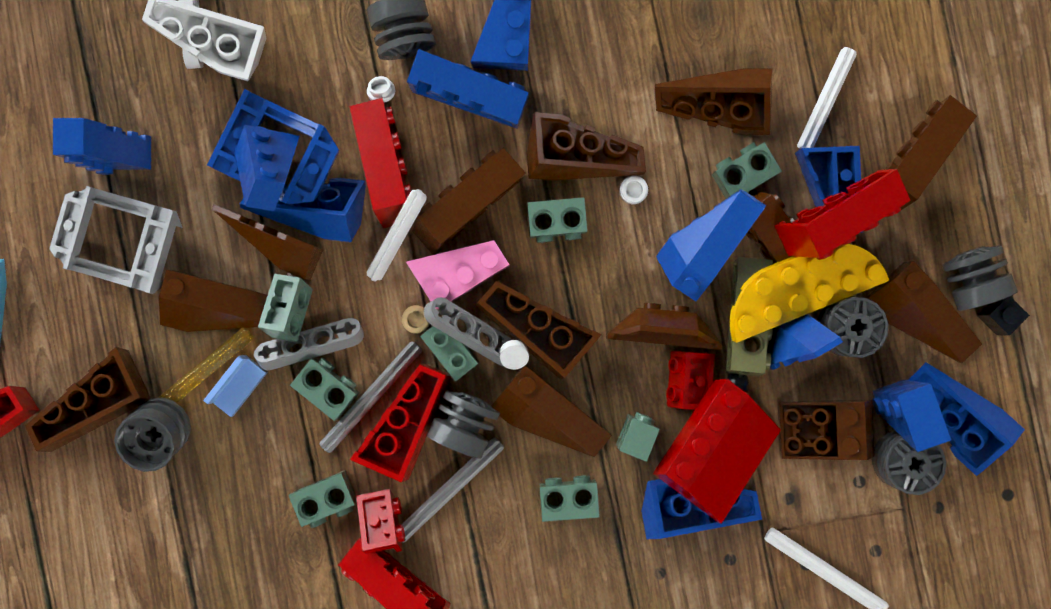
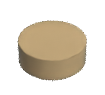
M410 306L402 315V324L411 333H422L430 325L424 316V307Z

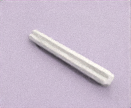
M770 528L766 533L764 539L768 543L868 609H888L889 604L775 528Z

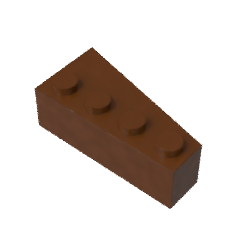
M951 95L941 102L936 100L926 112L929 116L925 121L922 120L911 132L913 135L911 139L900 147L896 153V158L884 169L898 170L911 201L901 206V210L919 199L977 117L976 114Z
M504 147L497 153L494 150L489 152L481 160L483 165L478 169L474 170L472 167L460 177L462 182L456 187L449 185L438 195L440 200L434 205L429 202L421 208L412 232L432 255L438 254L447 239L453 241L466 228L467 222L470 221L472 223L488 209L487 206L489 204L494 205L522 180L526 172Z
M752 189L749 194L765 204L766 207L747 232V237H750L755 243L762 245L759 252L766 260H773V264L792 257L787 255L774 225L781 221L792 223L795 220L792 217L788 218L783 211L785 205L776 194L772 195Z
M498 281L489 288L476 304L478 309L514 340L523 342L527 346L528 352L560 380L564 379L602 335L555 312L545 305L531 300L529 297Z
M119 347L112 349L103 361L96 363L80 381L73 383L66 389L67 392L57 401L51 402L25 425L37 452H52L151 399L129 350Z

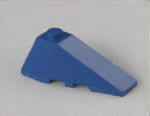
M806 314L773 328L772 339L767 349V353L771 354L769 369L779 368L781 366L779 362H782L784 366H788L796 361L803 362L817 358L843 341L837 334Z
M927 362L908 379L932 385L951 441H949L952 445L950 449L954 456L976 476L1011 448L1025 430L1003 409Z
M661 479L647 481L641 510L646 540L668 538L762 520L757 491L743 489L724 521L720 524Z

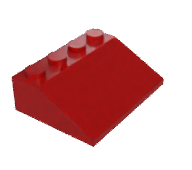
M729 379L714 380L653 474L715 521L722 524L781 429L747 393Z

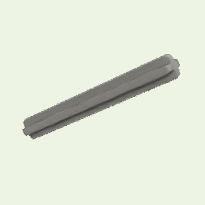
M411 341L320 441L319 445L322 449L331 453L419 356L422 349L415 342Z
M494 437L488 442L481 459L472 457L402 523L406 538L404 542L504 449L503 444Z

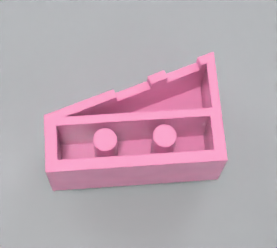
M494 240L406 262L430 301L442 297L450 302L457 300L510 266Z

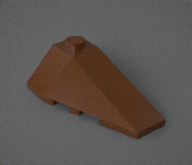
M743 68L655 84L656 111L687 120L691 118L707 122L708 126L715 128L717 125L733 129V133L740 135H770L772 68Z
M540 112L533 114L527 148L528 179L556 181L644 175L646 173L643 146L615 135L607 136L594 131L595 127L587 124L585 127L571 122L570 117L562 114Z
M213 204L212 210L279 269L286 271L287 276L311 281L323 249Z
M914 261L903 262L888 276V282L880 284L866 297L877 303L885 312L888 325L894 326L912 338L920 340L959 363H963L982 345L937 285Z
M166 269L159 294L160 325L185 332L258 327L268 295Z
M527 365L521 368L491 405L493 409L500 412L499 416L511 426L592 457L598 454L612 436Z

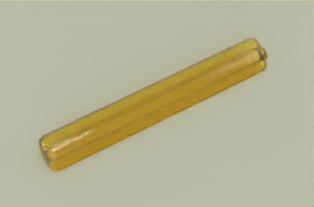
M241 328L161 394L159 398H166L176 403L249 344L254 339L252 333L247 328Z

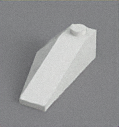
M148 0L142 18L145 24L217 72L245 81H249L257 68L266 41L263 26L176 0Z

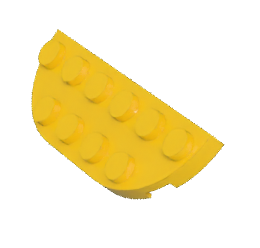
M852 244L838 246L833 250L834 253L831 256L822 260L811 257L792 256L767 266L754 273L740 288L742 291L737 298L735 306L732 305L730 314L732 341L740 342L888 282V275L874 255Z

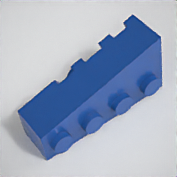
M420 49L417 51L407 80L412 93L518 129L529 98V92L524 91L525 87L514 82L506 84L499 81L494 75L478 73L468 66L453 63Z
M53 118V155L64 158V163L75 164V167L86 168L87 171H96V174L111 175L113 170H151V136L138 135V132L127 131L126 135L122 128L106 126L104 123L86 118Z

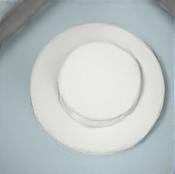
M383 76L373 78L368 84V98L371 101L383 98L384 103L391 100L395 95L394 84Z

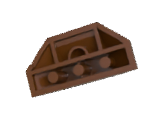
M644 303V308H636L606 333V339L722 350V343L698 314L689 312V307L672 305V311L661 310V304Z

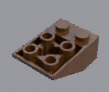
M872 400L779 403L782 459L869 460L875 456Z

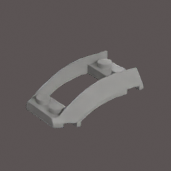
M86 186V189L82 191H73L65 194L49 249L55 258L61 260L64 269L153 294L162 287L163 281H161L175 228L176 226L183 227L177 211ZM94 203L146 217L131 271L79 257Z

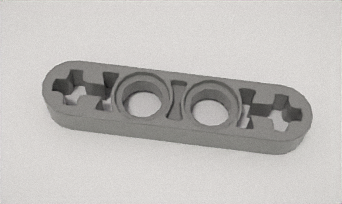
M436 298L426 304L424 316L428 323L496 364L503 366L500 361V348L504 343L513 339L445 298ZM458 319L465 322L467 327L465 333L459 330L457 326ZM481 332L487 335L489 339L488 346L483 345L480 341Z
M347 318L302 331L297 342L282 339L264 342L255 349L254 357L263 370H273L353 347L363 340L364 331L358 320ZM320 337H330L326 343L321 345L316 344L317 340ZM302 344L299 351L289 352L293 345Z

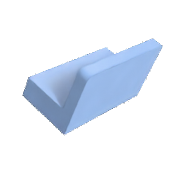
M247 355L238 356L203 401L207 404H215L227 415L233 417L268 372L263 370Z

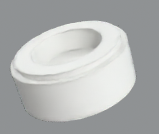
M629 176L621 183L619 193L624 202L631 205L639 204L648 194V185L639 176Z
M510 340L501 346L500 361L504 367L515 370L527 364L529 353L527 346L523 342Z

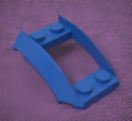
M244 89L207 166L240 181L235 150L244 125L261 126L266 116L312 138L288 188H283L279 201L285 204L314 202L339 154L337 145L325 126L306 119Z

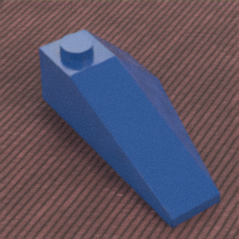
M332 178L329 179L328 184H323L314 202L285 204L278 200L274 211L245 207L244 197L239 204L241 209L327 240L352 242L361 225L366 182L364 180Z
M741 189L716 205L714 209L702 217L693 220L690 225L673 233L656 256L671 285L694 301H697L760 216L766 205Z

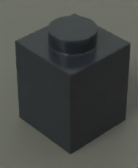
M1009 296L989 303L977 316L996 335L1010 336L1030 315Z

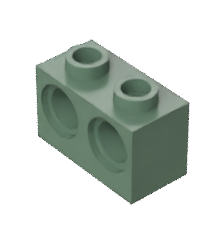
M755 142L740 150L742 156L732 161L731 157H728L715 165L718 170L711 175L726 199L741 189L749 192L782 172L765 142L759 146H756ZM752 157H759L763 161L762 170H755L751 166ZM728 171H734L738 174L739 183L737 185H732L727 181L726 174Z
M584 197L527 202L530 238H536L537 243L552 242L553 236H564L565 240L582 239L581 234L587 233ZM569 212L577 214L579 224L575 227H568L563 221L565 214ZM540 215H547L551 219L552 224L546 230L539 229L535 224L536 218Z
M274 273L258 328L272 338L297 342L313 289L299 277Z
M434 326L420 336L455 382L479 363L466 345Z
M323 357L320 360L311 358L290 386L333 421H336L359 394L354 389L357 384L345 375L339 377L333 372L335 367ZM313 370L319 371L322 375V382L319 386L313 385L309 380V375ZM334 388H340L344 392L345 398L342 403H336L332 400L331 393Z
M636 412L635 416L628 414L616 442V447L621 452L647 462L660 429L654 425L655 420L639 412Z
M346 470L293 491L288 495L301 527L310 524L311 528L317 527L327 522L326 517L336 513L337 517L346 515L353 511L352 506L357 503L356 494ZM337 488L343 491L345 495L343 502L333 500L331 496L332 489ZM311 499L318 504L317 513H311L306 509V500Z
M589 475L574 476L573 481L562 482L560 477L547 478L545 483L539 484L542 522L599 517L597 482L595 479L590 480ZM585 489L591 493V498L588 502L579 503L576 501L575 495L579 490ZM551 492H559L562 494L563 500L558 505H551L547 502V496Z

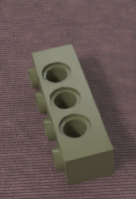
M738 257L733 262L730 314L732 305L735 306L737 298L742 291L740 289L742 285L754 273L772 265L773 260ZM729 319L726 373L759 377L765 374V371L769 370L771 364V354L767 353V341L770 342L772 339L773 328L750 337L749 339L756 343V351L749 352L744 347V340L737 343L732 341Z

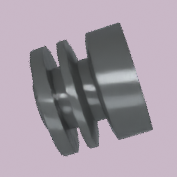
M379 0L366 9L371 29L381 32L374 38L375 44L379 46L377 49L379 59H406L416 56L418 49L426 52L436 45L434 35L430 34L433 31L431 24L422 22L429 16L425 0Z
M1002 245L978 247L960 253L950 261L942 264L944 271L958 269V273L947 277L948 282L962 281L963 283L962 287L952 292L958 311L983 306L1018 293L1012 273L998 275L996 271L1008 264L1007 259L992 260V257L1004 253Z
M849 297L824 307L817 318L818 322L842 339L843 342L829 350V352L837 356L863 358L872 355L883 346L888 336V321L885 312L877 303L867 298ZM851 325H860V329L851 331Z
M445 390L443 398L454 404L453 406L443 403L439 404L438 408L449 416L447 420L433 418L426 436L454 451L481 459L489 440L478 432L480 429L493 431L495 426L484 420V418L488 417L498 420L500 412L475 396L464 392Z
M151 398L136 408L116 429L114 438L116 451L121 459L133 469L143 472L156 471L166 466L188 441L191 432L190 419L185 410L176 402L166 398Z
M892 431L880 438L874 447L875 456L872 457V465L876 475L885 484L906 494L921 495L930 492L940 484L945 475L946 459L939 445L917 452L896 431ZM912 458L917 460L913 463V469L909 468V466L912 464Z

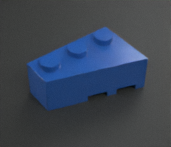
M494 0L471 59L472 68L528 71L531 0Z
M244 125L235 150V157L245 207L275 210L288 176L299 135L268 130L261 126Z
M860 146L801 148L795 152L815 207L824 206L822 200L831 195L846 192L847 194L846 187L861 180Z
M901 380L873 390L875 398L872 399V404L878 415L881 414V417L915 451L920 452L951 441L930 383Z

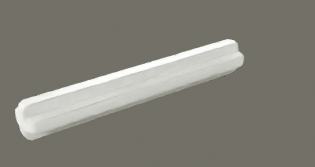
M848 47L841 49L797 144L799 149L814 148L857 55L855 50Z
M417 189L410 192L367 270V276L372 281L382 280L423 207L427 196L422 190Z

